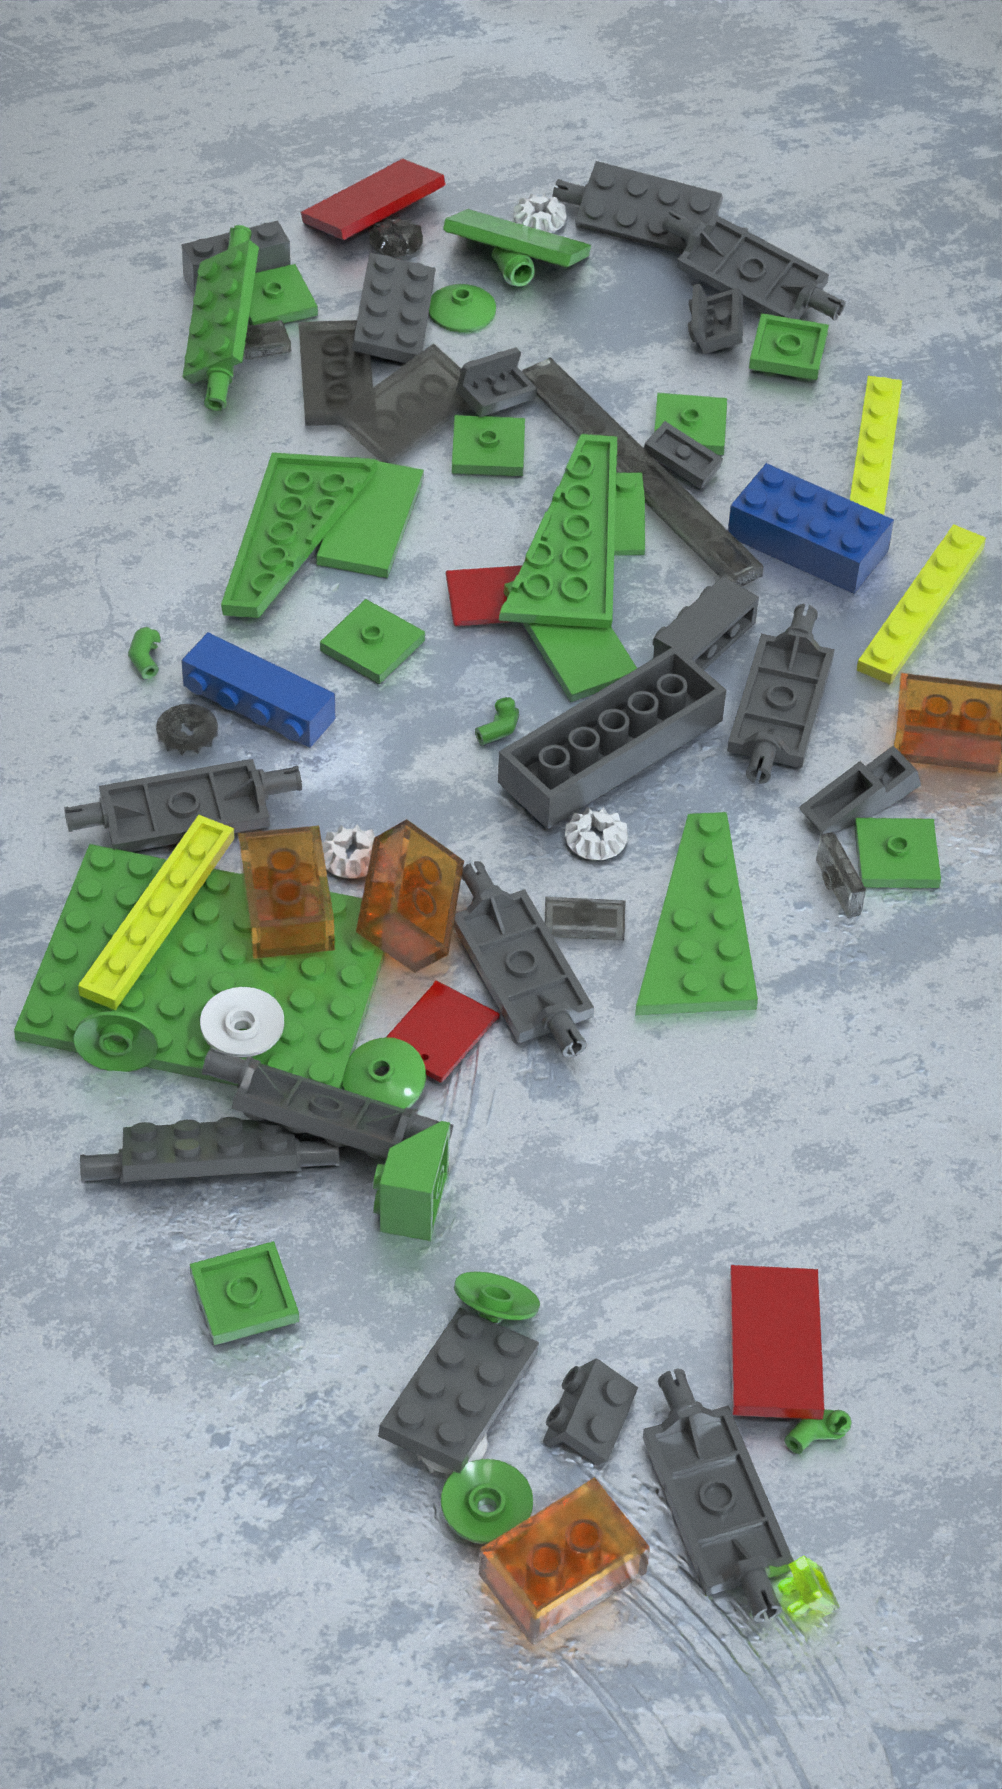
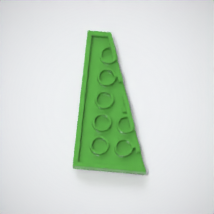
M727 812L694 813L687 816L638 996L635 1016L757 1009L758 996Z

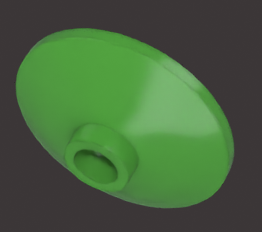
M448 285L437 290L431 296L430 318L435 324L449 331L472 332L482 329L491 323L496 314L494 298L484 289L474 285Z
M99 1012L84 1018L77 1025L73 1038L76 1051L85 1061L107 1071L130 1072L141 1069L152 1062L158 1049V1039L153 1029L143 1020L122 1012Z
M377 1038L362 1044L350 1055L343 1079V1087L346 1091L403 1109L406 1107L410 1108L423 1092L426 1083V1069L418 1051L407 1042L396 1038ZM383 1066L389 1067L386 1075L378 1076L375 1074L378 1068Z
M477 1271L466 1272L459 1275L454 1283V1291L457 1296L467 1305L477 1310L479 1316L494 1323H500L503 1319H529L534 1317L540 1308L538 1297L529 1288L515 1280L498 1274Z
M479 1459L468 1462L460 1474L454 1471L448 1477L442 1489L441 1509L449 1527L462 1538L478 1544H497L515 1537L525 1528L532 1515L533 1493L525 1476L512 1465L500 1460ZM483 1505H490L495 1511L482 1512L479 1508Z

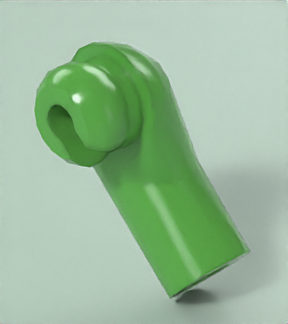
M825 1409L823 1420L802 1419L785 1437L784 1441L792 1452L801 1454L813 1440H837L842 1438L850 1430L852 1421L849 1414L843 1410Z

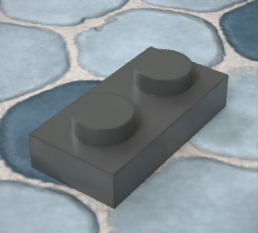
M666 421L645 442L643 448L644 453L700 489L719 470L723 461L722 457Z

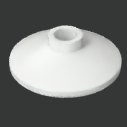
M236 987L218 993L207 1002L201 1013L200 1028L205 1041L216 1051L235 1057H251L267 1051L280 1039L284 1029V1013L280 1004L270 994L256 988Z

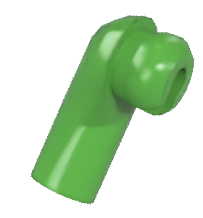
M149 627L140 628L135 632L128 651V657L144 679L153 678L159 671V667L149 653L150 650L158 647L154 642L160 643L161 636L157 630L150 629Z
M511 697L500 698L496 701L494 706L497 713H495L493 722L475 728V735L481 746L505 738L514 732L520 715L519 709L515 708V701Z

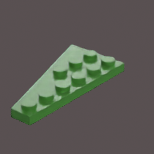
M580 435L567 463L562 480L553 494L552 502L547 512H545L526 553L522 568L512 584L507 601L504 602L501 608L499 621L611 628L613 621L616 436Z
M271 453L221 602L223 616L259 618L378 471L377 459Z

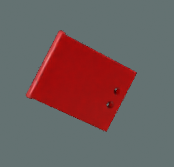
M522 565L447 570L445 574L453 625L458 627L510 623L509 621H499L501 608L504 602L507 601V597L504 594V585L515 580Z
M436 980L386 1037L400 1039L413 1046L424 1062L426 1075L442 1083L493 1023L499 1019L500 1013Z

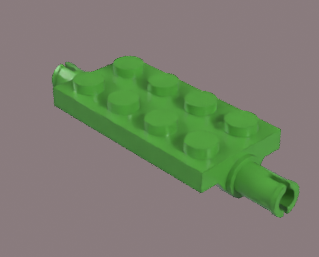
M235 225L234 228H230L228 249L200 262L193 299L194 304L182 378L191 384L201 380L208 381L204 406L213 411H221L222 408H226L228 386L233 381L234 366L243 361L259 246L250 240L251 230L242 225Z

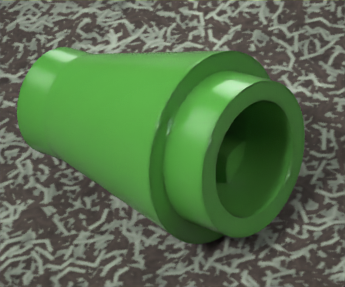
M498 247L493 249L492 258L497 263L505 281L509 285L520 287L532 280L535 269L533 261L529 256Z

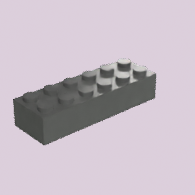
M675 645L499 751L498 783L541 824L549 829L723 721L726 689Z

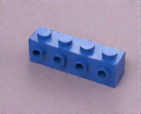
M209 632L181 660L183 686L191 692L219 703L223 708L233 710L251 719L256 724L266 726L284 735L287 739L299 742L309 748L313 746L336 719L335 693Z

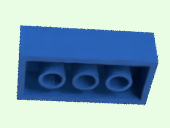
M766 463L731 504L727 537L855 594L889 551L894 519Z

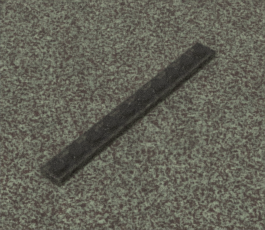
M551 357L522 370L526 377L538 388L536 395L578 437L581 434L617 437L616 473H642L645 504L720 578L724 576L742 587L763 576L764 566Z

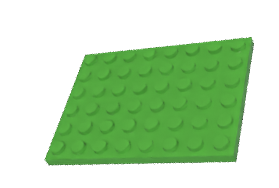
M89 844L14 1028L15 1040L78 1053L75 1049L73 1038L77 1025L84 1018L99 1012H122L143 1020L153 1029L157 1036V1054L152 1062L145 1067L237 1086L238 1084L202 1074L206 1055L212 1047L205 1041L202 1035L200 1018L207 1002L218 993L236 987H251L262 990L274 997L284 1013V1029L280 1039L267 1051L251 1057L261 1061V1064L333 1087L343 1088L347 1063L350 1055L355 1051L398 917V905L213 869L118 1008L113 1010L79 996L78 985L167 859Z

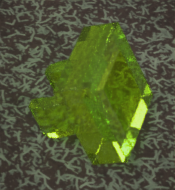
M802 1556L788 1564L794 1578L790 1577L781 1581L778 1589L779 1592L786 1596L799 1590L798 1601L787 1607L790 1614L795 1617H802L813 1609L825 1617L840 1608L825 1572L820 1565L806 1556Z

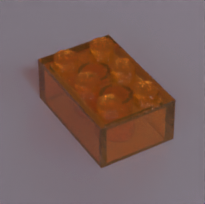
M901 673L895 703L892 746L911 763L1002 773V685Z
M408 819L374 837L356 933L414 973L448 956L464 860Z
M319 825L238 833L240 868L253 959L335 950L334 915Z
M594 1477L481 1547L479 1576L531 1645L534 1646L647 1573L650 1546Z

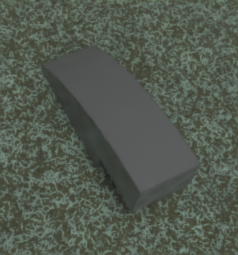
M891 746L866 766L859 761L807 800L799 809L821 834L826 836L855 825L856 818H870L882 812L921 786L917 769L894 746Z

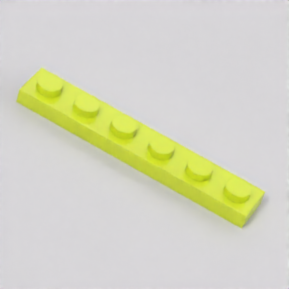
M868 375L850 500L884 515L902 380Z
M952 525L859 658L856 671L889 685L892 683L984 549L986 537L957 525Z
M201 815L197 816L79 983V996L113 1010L118 1008L235 839L234 828Z

